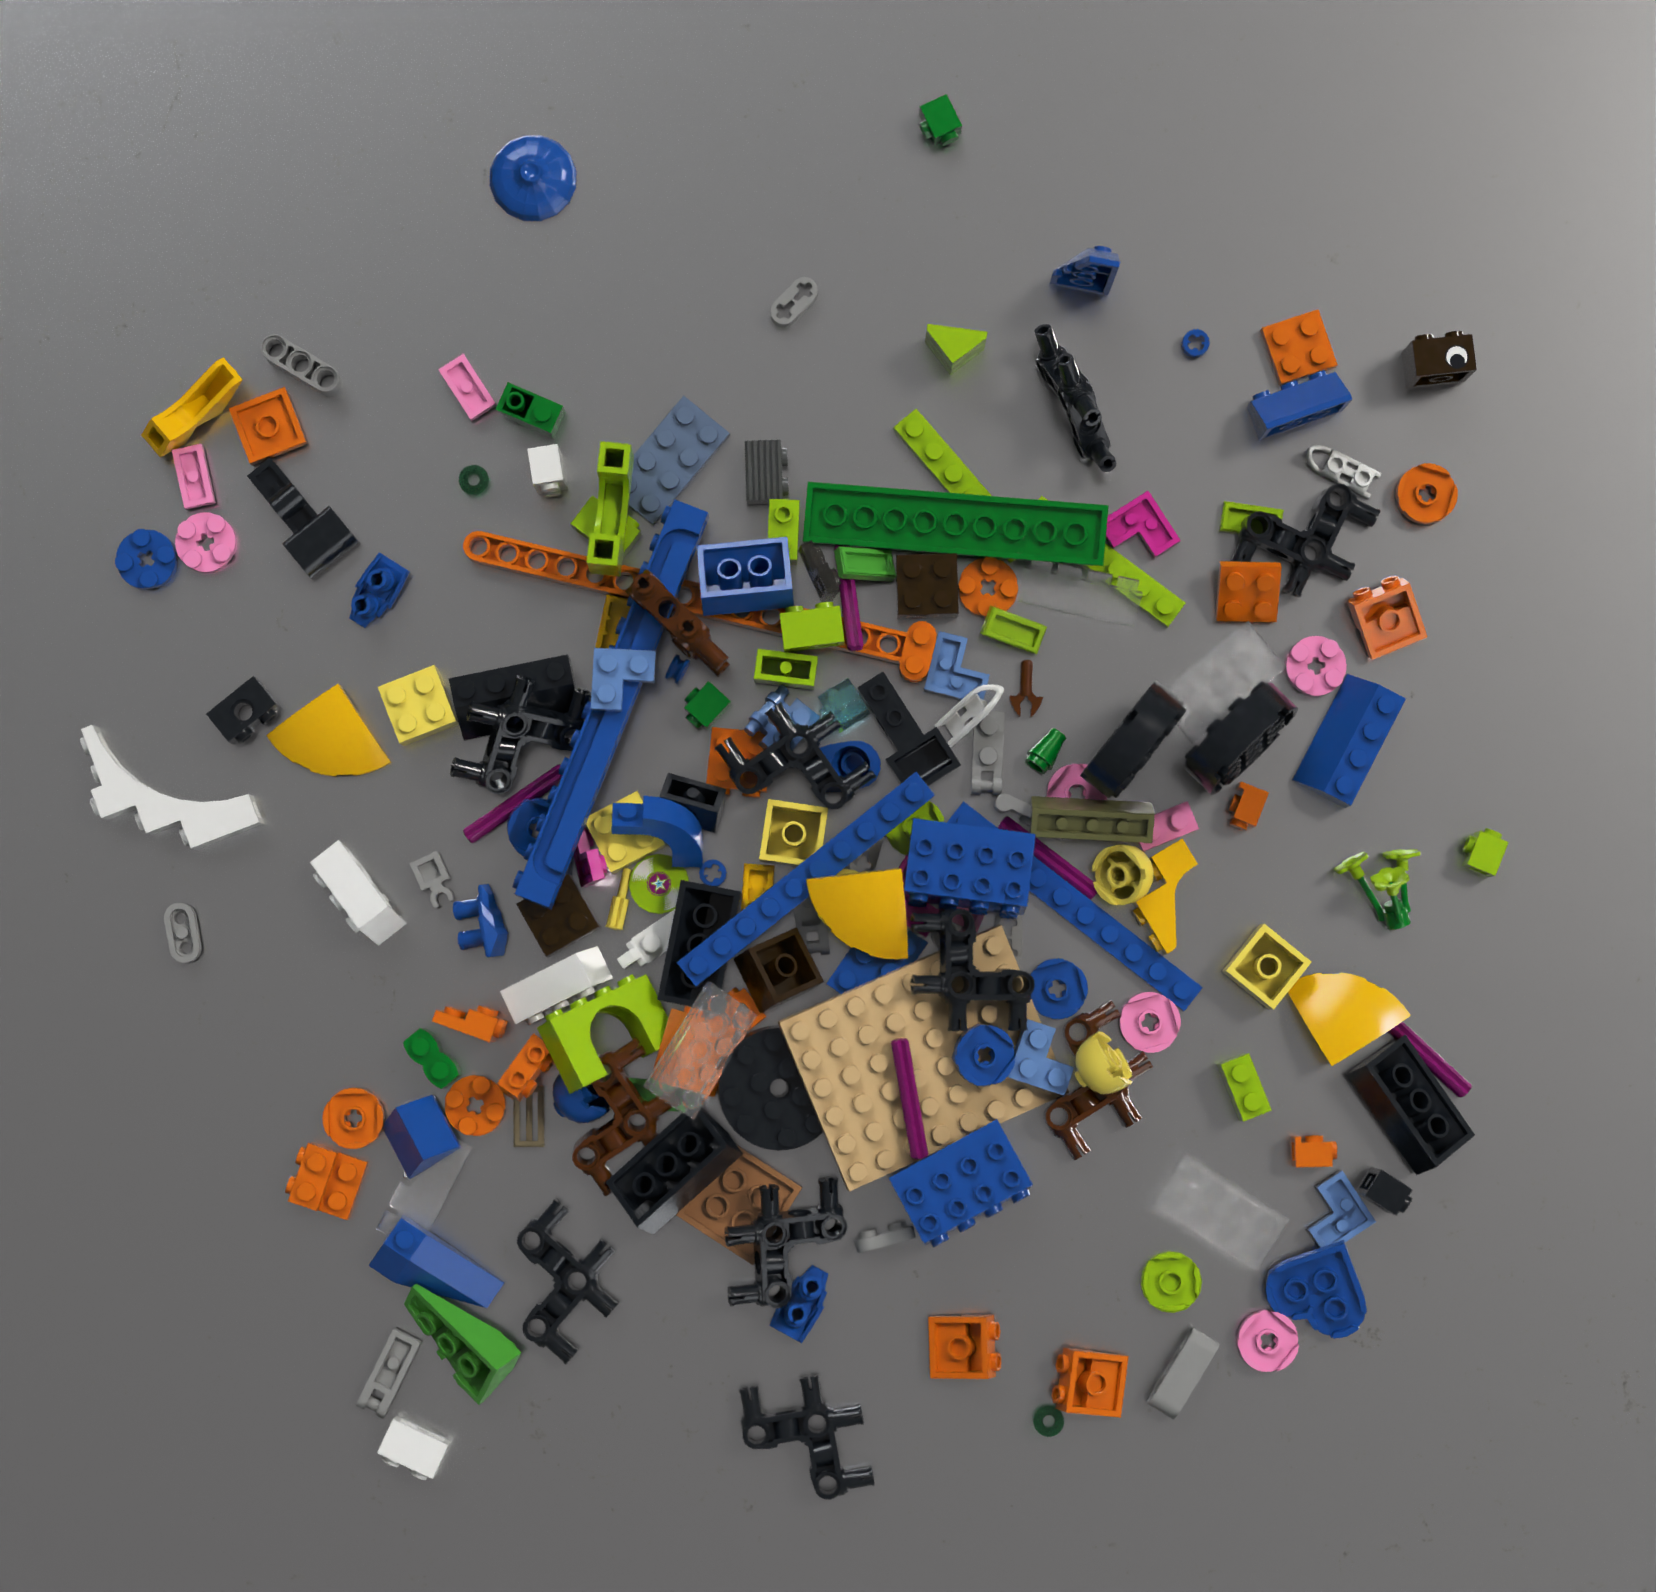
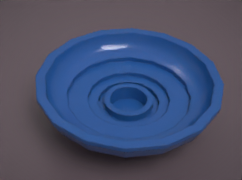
M525 135L509 141L497 152L490 167L489 186L496 203L507 214L523 221H542L557 215L569 204L576 189L577 171L571 155L559 142L541 135Z

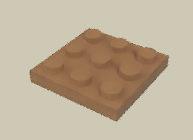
M738 1146L743 1155L681 1209L676 1216L753 1265L755 1262L753 1243L727 1247L725 1236H728V1234L724 1233L725 1227L751 1225V1222L757 1219L758 1213L761 1212L759 1186L766 1185L768 1188V1184L779 1185V1211H788L801 1191L802 1186ZM777 1226L768 1228L766 1237H771Z

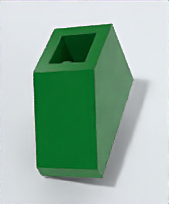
M509 382L496 407V411L551 439L555 438L566 413L563 405Z

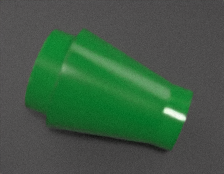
M1051 728L1049 733L1027 752L1028 757L1025 759V762L1033 770L1041 774H1045L1047 770H1052L1059 751L1066 740V736L1059 730Z

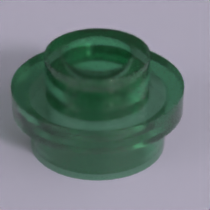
M469 465L461 471L459 485L465 493L479 495L488 487L489 476L481 466ZM476 475L480 478L479 483L474 486L470 485V477Z
M1047 1405L1036 1411L1033 1423L1039 1434L1052 1437L1062 1430L1064 1417L1060 1410L1055 1409L1056 1407ZM1047 1415L1054 1417V1423L1051 1426L1043 1424V1418Z

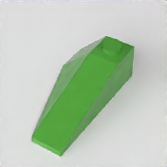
M418 1284L412 1286L404 1303L405 1307L422 1332L427 1336L431 1335L438 1345L439 1350L436 1352L441 1360L447 1358L456 1371L452 1376L458 1385L480 1405L513 1370L522 1352L499 1330Z

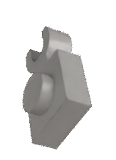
M438 851L409 863L421 891L431 889L430 902L435 908L440 907L437 901V896L440 893H445L450 902L454 901L453 892L449 888L444 887L443 882L450 879V876Z

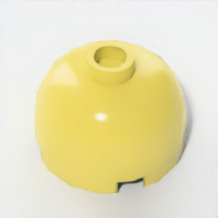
M1119 844L1104 848L1096 856L1092 865V872L1095 871L1096 881L1093 882L1094 888L1103 900L1112 905H1127L1137 902L1149 892L1153 883L1154 870L1152 862L1136 846Z
M1100 1031L1087 1038L1080 1045L1075 1057L1077 1068L1075 1077L1082 1087L1088 1086L1099 1094H1113L1132 1084V1081L1128 1080L1132 1077V1072L1120 1049L1113 1050L1108 1045L1112 1039Z

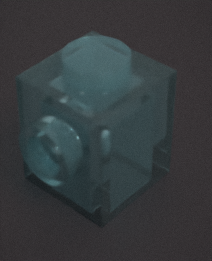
M849 678L818 696L823 706L819 713L824 717L831 711L836 718L827 725L829 726L838 720L842 726L840 729H837L839 733L870 715L861 695Z

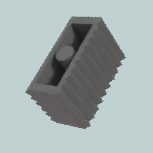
M781 440L745 441L747 505L769 504V499H783V496H789L788 478H782V466H788L787 448H781Z

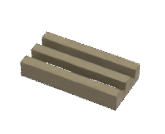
M537 1086L534 1092H538V1141H533V1093L529 1098H526V1141H521L520 1102L515 1098L513 1099V1147H545V1086Z

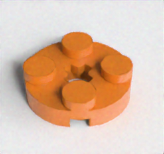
M1424 463L1411 468L1400 478L1397 484L1396 500L1398 510L1409 520L1418 524L1426 525L1441 521L1452 512L1458 498L1456 484L1454 485L1450 473L1445 468L1432 463ZM1426 486L1430 487V493L1434 494V499H1428L1427 502L1423 501L1422 496L1419 495V490H1424Z
M992 557L977 559L971 562L961 573L958 584L959 599L968 612L978 617L986 618L990 605L1008 611L1014 604L1017 596V577L1011 567L1001 560ZM984 580L988 583L993 581L995 583L993 588L995 594L985 593L983 595L980 592L983 588L981 582Z
M471 1075L461 1078L452 1085L445 1096L447 1119L456 1130L464 1135L481 1136L490 1133L500 1125L505 1115V1094L495 1081L485 1076ZM472 1097L476 1100L482 1099L484 1103L480 1107L481 1113L476 1114L475 1111H469L467 1108L471 1104L469 1099Z
M343 1089L336 1093L326 1104L322 1117L323 1127L327 1135L339 1146L347 1149L362 1148L378 1139L385 1122L384 1109L378 1097L365 1089ZM352 1109L357 1110L358 1115H362V1121L357 1122V1127H352L351 1122L346 1121V1115H350Z

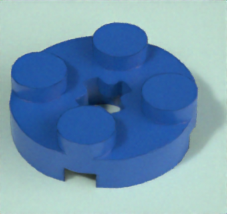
M137 529L126 536L120 543L116 553L115 565L121 577L128 584L141 590H148L166 585L176 573L178 560L174 544L169 538L155 530ZM152 552L153 565L146 564L144 567H141L142 560L140 556Z
M525 799L513 809L508 818L507 832L509 841L522 856H525L529 843L536 842L537 837L532 835L533 831L529 827L531 824L537 823L541 814L547 815L551 805L547 802V799Z
M1059 958L1049 959L1040 963L1030 973L1035 983L1031 999L1036 1011L1040 1015L1051 1019H1064L1077 1013L1084 1004L1088 994L1087 980L1082 970L1072 962ZM1058 980L1059 984H1064L1066 990L1061 992L1062 997L1056 998L1054 993H1049L1048 988L1053 986L1052 981Z
M976 1024L959 1036L954 1047L952 1060L959 1074L968 1082L978 1086L995 1085L1005 1080L1013 1070L1015 1065L1013 1041L1005 1031L996 1026ZM989 1047L991 1049L989 1051V1055L992 1057L989 1062L983 1060L980 1063L978 1061V1051Z

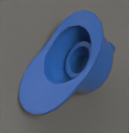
M847 741L829 744L820 748L839 776L842 775L844 777L863 764L864 761L867 762L870 769L861 774V776L872 770L876 778H873L859 789L871 785L877 779L881 761L877 751L870 744L863 741ZM830 787L826 792H841V789Z

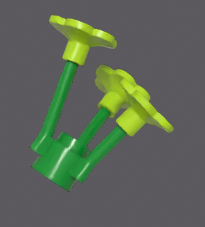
M1397 849L1382 853L1383 857L1396 861L1395 868H1382L1378 874H1374L1371 877V883L1377 891L1386 890L1387 895L1391 896V900L1384 903V909H1382L1363 877L1365 873L1360 864L1369 857L1365 851L1345 859L1342 864L1334 868L1338 874L1349 871L1354 880H1358L1376 910L1379 921H1385L1387 929H1401L1410 924L1411 921L1408 913L1411 912L1408 902L1407 889L1409 875L1406 871L1409 870L1408 859L1421 855L1418 849ZM1399 888H1401V900L1397 896Z

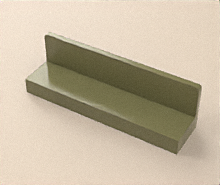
M1031 797L1030 833L1036 834L1035 837L1152 843L1155 813L1150 802Z

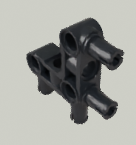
M1042 324L1036 327L1034 332L1040 347L1038 359H1035L1036 365L1043 380L1055 392L1065 409L1073 442L1082 459L1094 460L1103 472L1112 471L1116 467V460L1109 451V447H1111L1110 440L1104 429L1102 416L1096 404V397L1088 379L1076 366L1072 354L1067 353L1064 347L1057 344L1052 327L1049 324Z
M1334 484L1323 490L1312 508L1313 515L1306 530L1298 531L1282 523L1281 518L1262 511L1255 512L1244 518L1238 534L1240 542L1230 561L1250 562L1256 548H1262L1291 562L1294 568L1283 590L1287 593L1292 592L1291 595L1295 597H1301L1310 574H1314V572L1319 570L1323 571L1325 569L1343 578L1345 581L1350 578L1352 574L1350 571L1354 570L1355 563H1351L1333 554L1331 548L1346 517L1351 516L1372 527L1377 520L1375 517H1378L1380 514V509L1357 500L1355 493L1351 492L1346 485ZM1332 491L1337 492L1341 496L1340 506H1335L1331 503L1330 493ZM1253 519H1257L1262 523L1263 532L1261 534H1256L1252 531L1250 524ZM1307 545L1315 548L1317 554L1315 560H1309L1306 557L1304 550Z
M516 675L511 698L504 702V704L492 707L471 701L469 704L471 710L467 711V721L492 725V730L483 760L480 763L455 757L452 762L455 766L451 765L450 776L476 781L478 786L487 788L494 794L507 792L518 770L516 763L521 746H524L525 743L535 741L549 744L554 749L573 751L574 747L570 746L572 737L566 738L564 735L571 729L581 730L585 719L581 718L585 704L591 700V692L585 689L581 692V688H574L569 710L565 713L530 706L528 701L535 680L528 676L523 679V675ZM513 716L520 717L516 724H506L509 718ZM496 772L503 773V776L498 780L490 779L491 775Z
M779 702L774 707L779 713L780 718L776 716L772 708L765 712V715L769 717L780 733L779 740L750 760L749 758H744L731 737L724 740L730 753L727 752L722 743L715 747V750L718 751L730 768L728 771L730 778L737 788L745 794H753L773 783L772 779L789 767H796V769L802 770L811 783L810 789L827 808L839 809L854 798V791L873 778H876L872 770L861 776V774L870 769L866 761L846 776H839L819 748V745H821L819 742L842 727L838 720L826 727V724L836 718L831 711L811 726H802L799 723H794L782 706V703ZM801 736L806 739L807 748L804 752L797 754L791 750L790 743L793 738ZM746 771L754 772L757 776V783L752 788H745L740 783V777ZM838 787L841 789L842 797L837 803L826 801L825 792L828 788Z
M942 909L938 914L912 913L911 921H923V924H911L912 933L938 932L940 935V972L938 975H912L911 983H923V986H911L912 995L938 994L939 997L944 998L946 1003H949L948 1031H968L967 1003H970V1000H1006V1003H1009L1008 1030L1027 1031V1003H1030L1031 994L1035 987L1034 979L1028 972L1014 969L996 968V971H979V969H976V966L973 965V943L976 942V930L972 914L963 909ZM957 914L961 915L964 919V926L959 931H955L952 927V919ZM960 976L964 981V987L960 992L955 993L951 984L955 977ZM1017 976H1020L1024 982L1023 988L1019 992H1015L1012 988V981Z
M827 1177V1181L825 1178L818 1180L820 1205L814 1208L779 1211V1185L768 1184V1188L766 1185L759 1186L761 1212L758 1213L757 1219H754L751 1225L725 1227L724 1233L728 1234V1236H725L727 1247L753 1243L754 1284L729 1286L727 1293L731 1294L728 1295L730 1306L756 1303L760 1306L781 1308L789 1303L792 1294V1275L788 1269V1252L791 1251L790 1248H793L795 1244L815 1242L818 1245L838 1241L847 1232L848 1226L843 1216V1208L838 1204V1178ZM835 1218V1225L831 1229L825 1230L827 1221ZM777 1226L775 1234L771 1237H766L768 1228ZM780 1285L778 1293L774 1296H769L770 1289L773 1286Z
M554 1199L539 1219L534 1218V1220H531L517 1237L518 1248L534 1265L538 1263L554 1277L553 1281L555 1282L553 1285L554 1290L543 1302H538L523 1323L522 1330L528 1340L534 1342L539 1347L544 1348L546 1346L566 1365L578 1349L558 1333L559 1329L557 1327L581 1300L583 1302L587 1300L605 1318L612 1312L607 1306L613 1310L619 1303L598 1286V1271L611 1255L615 1253V1250L609 1246L600 1255V1252L607 1245L605 1241L600 1239L584 1260L578 1259L552 1236L553 1233L551 1231L570 1212L563 1206L554 1215V1212L561 1205L558 1200ZM527 1232H535L539 1236L540 1244L537 1248L526 1246L524 1236ZM580 1272L585 1276L586 1285L583 1288L579 1289L571 1285L570 1276L572 1273ZM531 1320H542L546 1327L545 1332L541 1335L532 1333L529 1327Z
M819 1375L810 1376L812 1389L809 1388L807 1376L799 1378L804 1399L802 1408L772 1414L762 1413L758 1386L750 1387L751 1400L749 1399L747 1387L739 1389L744 1416L741 1417L744 1443L752 1449L776 1448L781 1443L800 1440L801 1443L805 1442V1445L809 1447L812 1464L809 1467L811 1480L815 1492L820 1498L831 1500L836 1496L845 1495V1493H848V1489L875 1485L874 1477L871 1476L873 1475L872 1466L844 1471V1468L841 1469L835 1438L837 1428L864 1424L863 1415H859L862 1414L861 1405L833 1410V1407L830 1408L826 1402L822 1401ZM814 1415H820L826 1421L825 1426L820 1430H814L808 1424L809 1419ZM753 1426H760L765 1431V1437L760 1441H754L749 1437L748 1430ZM825 1476L833 1477L836 1480L837 1485L831 1491L822 1490L819 1485L820 1480Z

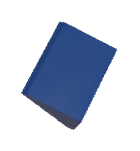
M429 1095L396 1107L384 1122L383 1130L409 1179H412L461 1148L434 1095Z

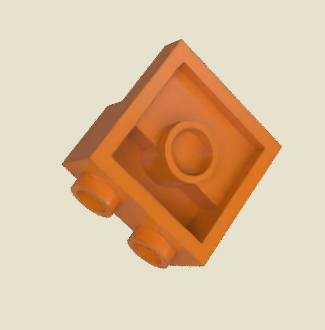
M1398 576L1387 577L1381 581V587L1373 590L1370 587L1358 589L1353 593L1354 598L1347 600L1355 626L1360 630L1368 657L1372 660L1427 638L1411 585L1404 578L1399 579Z
M712 727L706 783L725 788V795H730V790L740 791L729 776L728 771L730 768L718 751L715 750V747L722 743L727 752L730 753L724 740L731 737L744 758H749L750 760L765 750L759 745L765 737L762 732L757 731L752 737L744 730ZM746 771L741 775L740 783L745 788H752L757 783V776L754 772ZM767 787L753 794L742 793V796L760 798V793H767Z
M478 1005L477 1009H469L466 1018H464L466 1012L445 1006L444 1010H436L432 1022L487 1042H496L497 1038H503L508 1025V1021L497 1017L499 1011L483 1005Z
M533 1033L497 1082L501 1091L512 1100L515 1098L520 1102L523 1097L529 1098L538 1085L535 1080L542 1071L547 1073L554 1064L544 1041Z
M310 1142L306 1148H300L296 1157L295 1164L300 1165L297 1176L291 1175L287 1183L285 1193L290 1194L288 1201L315 1211H321L349 1220L369 1162Z
M994 1315L928 1317L930 1379H990L996 1377V1371L1001 1369L1000 1353H995V1340L1000 1338L999 1322H994Z
M1063 1347V1354H1059L1056 1359V1370L1060 1373L1059 1385H1055L1052 1390V1401L1056 1404L1055 1409L1066 1413L1121 1418L1129 1356Z

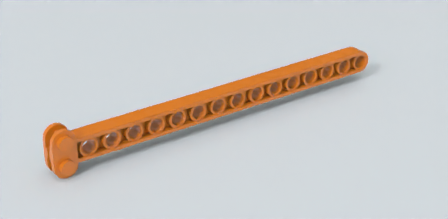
M483 531L471 532L463 542L465 554L474 563L593 592L629 598L625 590L617 586V581L620 577L604 575L600 582L593 583L589 581L588 574L590 571L586 563L587 556ZM479 540L485 541L487 543L486 551L480 555L473 554V544ZM512 547L516 549V556L512 561L505 562L501 559V553L505 548ZM536 554H541L546 558L545 564L539 569H534L530 566V560ZM565 561H571L575 565L573 573L568 576L559 573V567ZM622 565L621 576L629 575L634 580L639 574L640 569ZM684 580L681 589L690 590L692 598L683 605L696 616L782 636L780 619L773 625L763 621V615L768 610L751 611L743 618L737 617L734 613L703 616L700 583ZM785 608L771 609L778 613H785ZM841 617L845 645L828 648L900 664L899 671L901 676L911 683H917L926 678L937 635L935 628L930 623L918 621L913 623L907 632L860 621L861 631L867 634L868 640L863 645L862 650L851 652L847 649L843 617ZM887 637L893 638L897 643V648L890 653L884 652L880 647V642Z

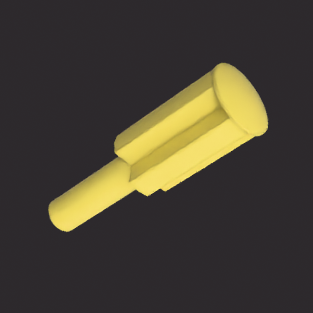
M629 868L623 869L617 896L612 898L607 924L605 925L613 930H623L629 899H626L630 874L632 872Z

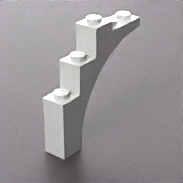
M90 725L81 729L84 736L80 738L82 748L86 755H91L94 763L91 766L92 775L97 783L101 782L102 786L91 789L93 798L90 799V804L96 816L100 815L102 819L109 820L137 809L138 813L134 814L136 823L141 831L145 830V833L150 835L182 824L183 828L179 829L181 839L185 846L189 845L194 850L264 824L255 798L250 794L222 801L197 802L176 799L157 792L141 783L122 766L109 749L99 727Z

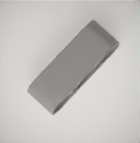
M271 334L262 340L261 352L271 365L323 396L334 397L341 392L343 380L339 373L329 364L280 335ZM274 345H283V352L279 356H270V349ZM304 359L309 361V366L305 371H295V365L298 361ZM333 375L334 383L330 387L324 388L320 386L321 379L324 376Z
M1192 1327L1152 1390L1147 1404L1174 1420L1218 1350L1219 1343Z

